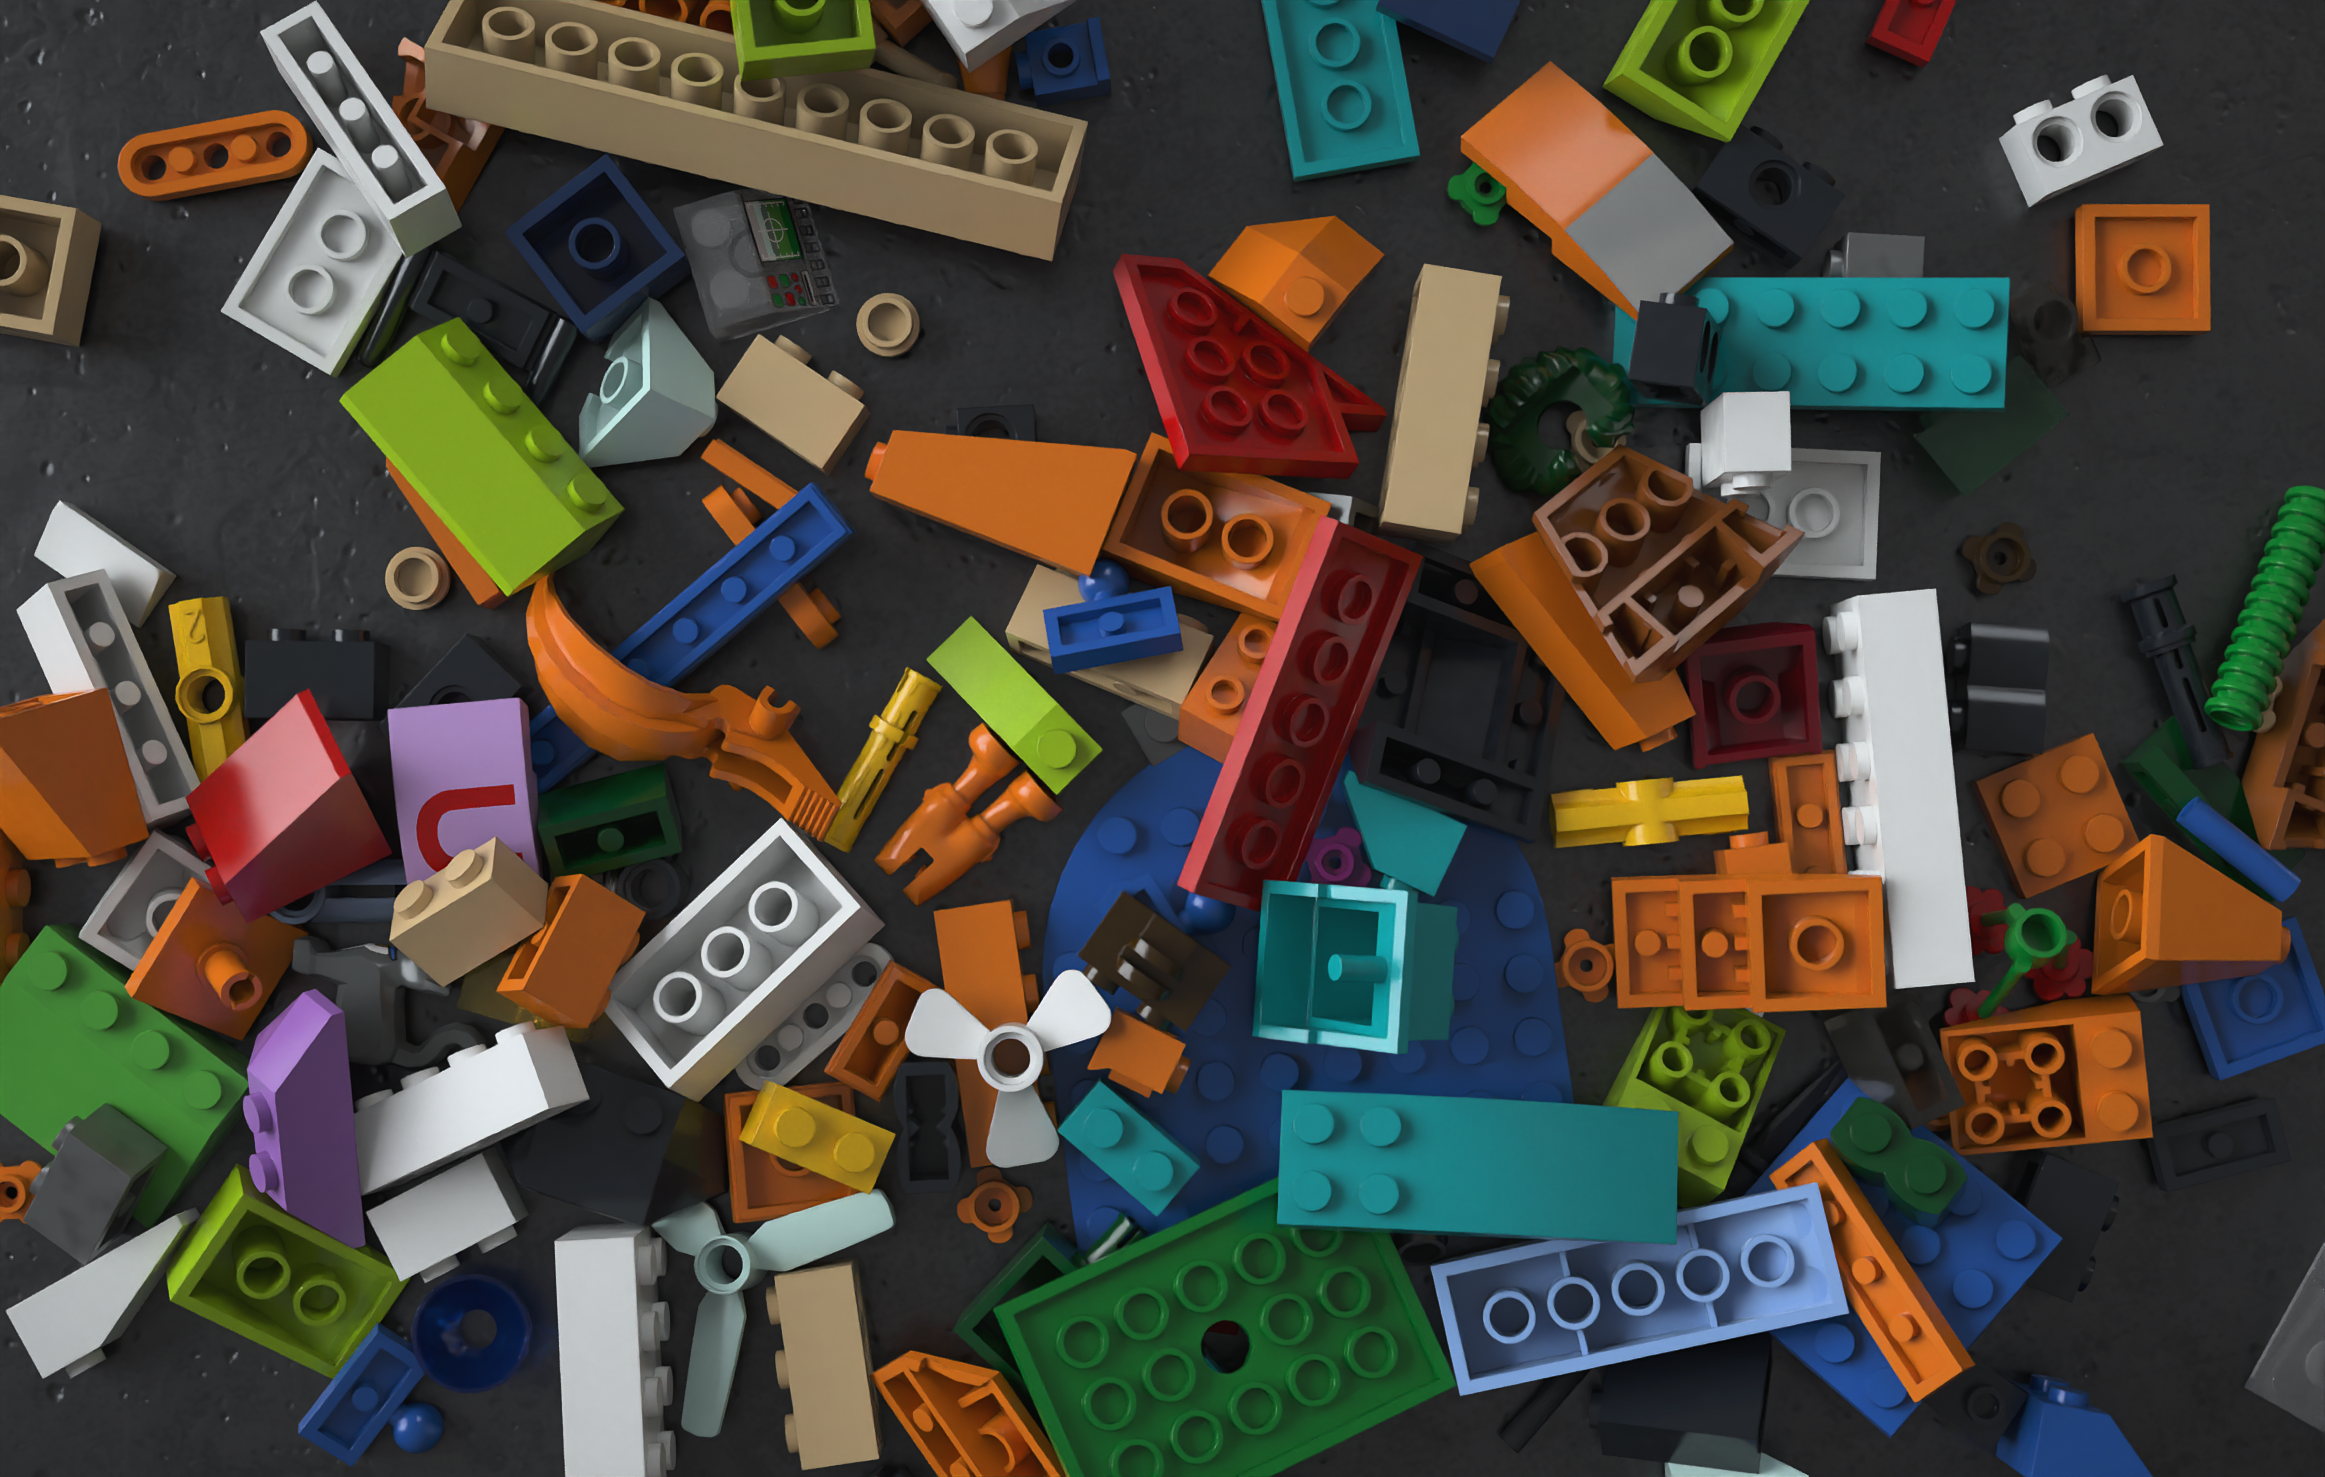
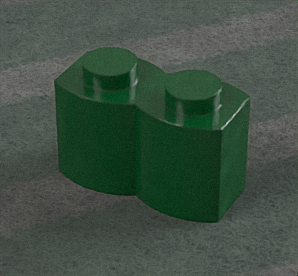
M1858 1097L1830 1131V1144L1851 1176L1870 1186L1883 1188L1891 1204L1902 1215L1919 1225L1937 1229L1965 1193L1968 1178L1958 1161L1935 1143L1912 1137L1904 1121L1890 1108L1875 1100Z

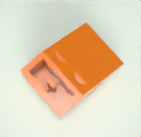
M2128 993L2060 1000L1939 1029L1952 1149L1961 1156L2153 1138L2141 1014Z

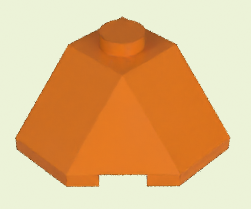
M1336 216L1251 225L1245 227L1208 274L1207 278L1306 352H1309L1380 263L1385 254Z

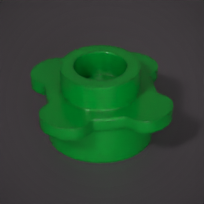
M1473 161L1472 165L1462 175H1454L1448 182L1447 191L1449 197L1454 201H1459L1464 210L1473 215V220L1476 224L1491 226L1496 223L1499 218V211L1507 204L1506 187ZM1489 183L1491 192L1488 194L1482 193L1480 191V184Z

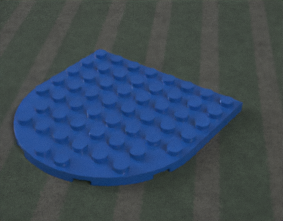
M1188 746L1158 765L1152 767L1149 764L1139 771L1111 797L1093 818L1076 844L1062 872L1050 907L1043 949L1042 980L1044 997L1062 972L1071 969L1082 972L1088 963L1077 955L1102 921L1094 904L1148 870L1174 912L1177 914L1184 910L1185 901L1190 891L1178 886L1177 882L1223 767L1222 763ZM1348 750L1314 834V837L1318 839L1334 836L1342 827H1351L1357 830L1340 784L1345 771L1351 770L1355 772ZM1443 814L1466 825L1467 828L1435 896L1431 897L1419 892L1418 903L1458 907L1456 926L1459 932V943L1454 954L1452 983L1455 1005L1450 1019L1449 1040L1408 1041V1054H1394L1252 1036L1261 912L1236 905L1234 920L1225 930L1215 934H1205L1197 931L1191 935V937L1230 963L1231 968L1185 1032L1175 1024L1168 1031L1186 1040V1046L1182 1055L1192 1059L1175 1095L1166 1090L1162 1094L1152 1090L1150 1097L1147 1098L1109 1079L1108 1074L1111 1070L1109 1068L1099 1070L1087 1069L1103 1033L1096 1037L1050 1050L1060 1123L1102 1075L1193 1153L1200 1163V1168L1157 1217L1062 1136L1077 1249L1086 1251L1118 1218V1215L1123 1210L1132 1215L1136 1221L1133 1223L1134 1228L1120 1242H1124L1140 1224L1152 1235L1279 1176L1282 1090L1447 1096L1574 1104L1551 938L1544 904L1533 873L1517 841L1505 835ZM1360 843L1358 849L1362 862L1370 868L1362 843ZM1333 856L1329 860V866L1333 869H1338L1342 864L1341 859L1337 856ZM1305 860L1296 882H1310L1312 879L1308 862ZM1370 868L1371 878L1365 887L1384 889L1379 886L1384 875ZM1092 982L1111 1010V1017L1117 1006L1146 1020L1135 1011L1141 1003V1000L1131 995L1121 986L1114 995H1111Z

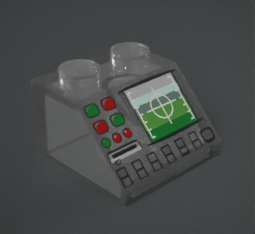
M741 189L673 208L709 331L719 343L841 307L809 202L758 189Z

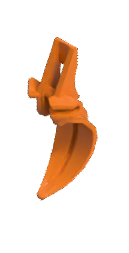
M556 571L535 582L526 612L528 644L534 656L538 681L557 716L588 747L618 761L665 760L672 755L686 759L707 758L713 763L709 776L728 781L733 791L739 792L746 788L770 803L787 821H792L793 825H798L799 829H804L805 833H810L811 837H816L818 841L823 842L842 803L788 731L801 711V708L796 703L789 700L781 708L773 707L779 693L768 685L761 691L758 700H755L731 685L722 684L710 693H682L654 683L623 665L599 646L571 618L555 591L553 578Z

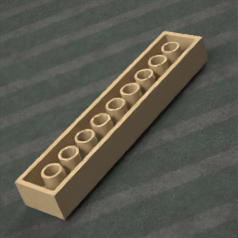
M450 0L424 46L426 108L1048 261L1053 260L1078 183L1088 121L871 68L741 82L734 35L594 0Z

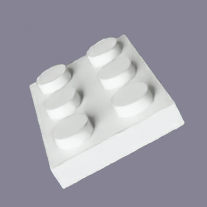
M319 147L317 148L221 309L222 313L336 379L380 307L404 256L339 159Z
M1689 443L1686 446L1684 475L1693 479V487L1726 504L1732 499L1739 500L1749 505L1747 514L1778 529L1783 530L1787 523L1805 532L1799 544L1771 577L1872 581L1876 579L1881 452L1791 448L1792 471L1774 481L1773 488L1760 490V496L1722 498L1721 487L1702 488L1701 444Z

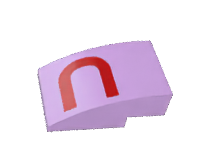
M518 697L388 709L393 783L407 885L417 880H426L447 867L451 860L460 852L467 849L475 850L496 836L543 879L541 837L538 830L537 774L532 770L528 706Z

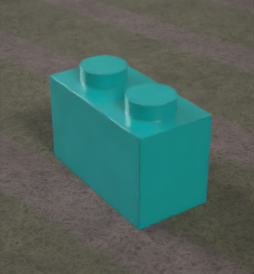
M1102 1075L1064 1118L1057 1130L1157 1217L1200 1168L1199 1159Z

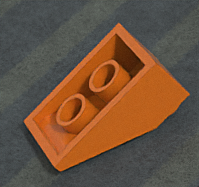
M1152 432L1103 546V558H1110L1119 562L1126 569L1128 576L1157 588L1171 586L1173 593L1279 623L1321 515L1328 517L1332 503L1262 475L1179 471L1169 439Z

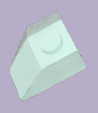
M648 297L613 334L604 356L605 359L613 363L603 378L600 397L589 393L579 415V457L589 468L680 456L698 437L707 435L717 419L718 405L715 402L714 372L662 304Z

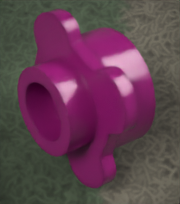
M1342 827L1334 836L1324 839L1313 837L1305 857L1312 876L1310 883L1365 887L1371 878V870L1362 862L1358 849L1361 843V836L1357 830L1351 827ZM1333 856L1341 859L1342 864L1338 869H1333L1329 866V860Z

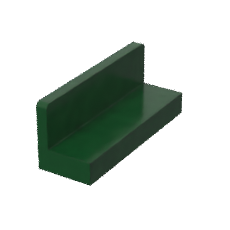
M2175 715L2171 716L2119 764L2216 870L2272 904L2276 901L2176 821L2179 813L2187 803L2198 796L2259 844L2240 778L2224 761L2194 770L2191 756ZM2287 848L2286 850L2265 849L2290 870L2305 857V850L2303 848Z

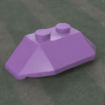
M317 989L303 992L257 1035L247 1068L250 1095L245 1096L243 1099L245 1119L249 1128L254 1133L256 1154H252L249 1158V1168L253 1182L261 1193L266 1192L286 1212L355 1249L366 1245L345 1015L343 1010Z

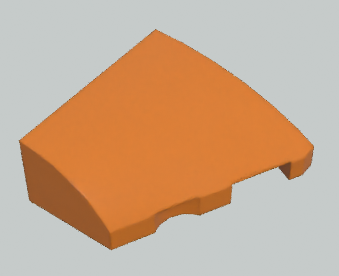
M404 37L398 46L397 55L406 61L403 94L393 96L392 110L445 185L458 214L505 127L461 118L456 115L426 108L424 48Z

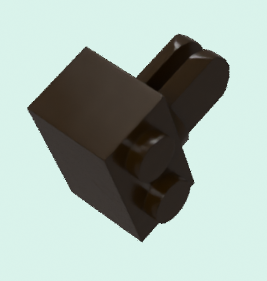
M1126 890L1121 892L1077 955L1088 963L1082 971L1085 977L1111 995H1114L1120 986L1127 990L1131 995L1141 1000L1135 1011L1166 1033H1168L1173 1024L1186 1032L1231 968V964Z

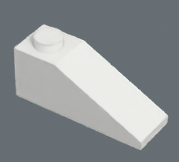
M196 1207L174 1215L6 1310L43 1379L64 1368L71 1379L106 1360L101 1348L122 1336L165 1273L166 1266L200 1218Z

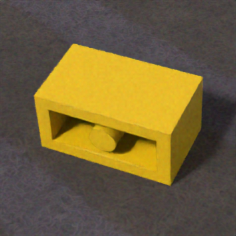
M765 1079L739 1140L870 1195L896 1134Z

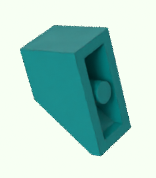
M1351 770L1345 771L1340 784L1356 829L1361 836V843L1371 869L1384 875L1379 886L1384 889L1417 891L1418 893L1421 892L1434 897L1467 826L1437 811L1361 785L1355 772Z

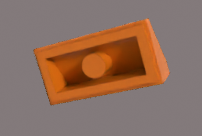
M889 960L824 1069V1072L880 1103L901 1064L910 1052L905 1042V1032L919 997L929 989L942 988L926 977Z

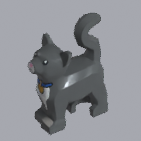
M303 935L294 940L292 969L338 985L336 1006L343 1010L345 1015L349 1062L369 1065H394L414 1072L435 1067L454 1048L464 1050L476 1045L485 1044L488 1050L485 1037L473 1026L459 1022L436 1028L420 1046H414L407 1042L404 1010L405 988L408 987L428 996L445 997L450 995L452 990L469 987L470 979L459 977L442 987L396 946L369 943L340 950H331L327 941L318 937Z

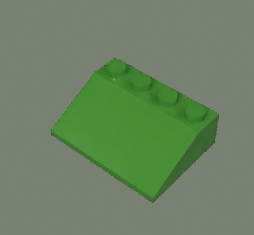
M74 923L46 925L0 986V1114L56 1156L58 1151L52 1148V1143L60 1130L73 1117L79 1116L84 1120L103 1104L108 1103L169 1147L132 1217L150 1230L160 1224L244 1115L243 1099L245 1096L250 1095L247 1073L250 1060L209 1028L131 998L124 986L134 971L78 938L81 929Z

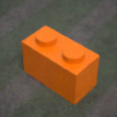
M584 874L555 877L547 892L544 927L522 940L496 992L554 1026L563 1025L564 1029L588 1028L590 1023H593L602 1015L609 1003L611 991L608 987L618 967L627 962L636 950L640 940V934L637 930L646 912Z

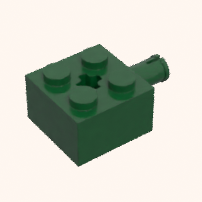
M1123 1210L1107 1230L1085 1251L1077 1249L1048 1221L961 1312L953 1330L996 1371H1000L1004 1378L1035 1407L993 1308L1146 1238L1150 1234L1140 1224L1124 1242H1120L1134 1228L1133 1223L1136 1221L1132 1215Z

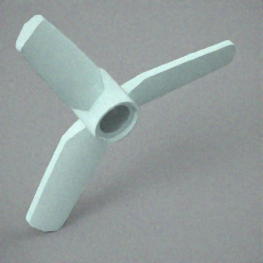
M878 1188L872 1189L870 1195L861 1192L765 1222L754 1234L744 1231L726 1234L716 1209L706 1201L651 1225L676 1251L695 1256L694 1269L696 1277L700 1284L708 1290L697 1311L681 1420L684 1430L700 1437H714L721 1431L747 1318L742 1290L754 1287L760 1283L768 1270L789 1271L893 1228L896 1224L894 1207L883 1190ZM728 1246L735 1248L740 1253L743 1261L742 1272L736 1280L729 1277L722 1267V1254Z

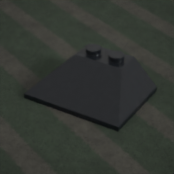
M1416 541L1410 545L1408 550L1424 557L1348 748L1358 782L1361 785L1527 844L1536 842L1565 688L1474 576L1469 565L1470 561Z

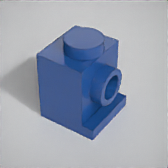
M1099 17L1088 18L1087 22L1029 32L1025 35L1027 50L1015 52L1021 90L1034 88L1037 107L1111 94V79ZM1069 51L1073 56L1072 63L1065 68H1056L1049 62L1051 54Z

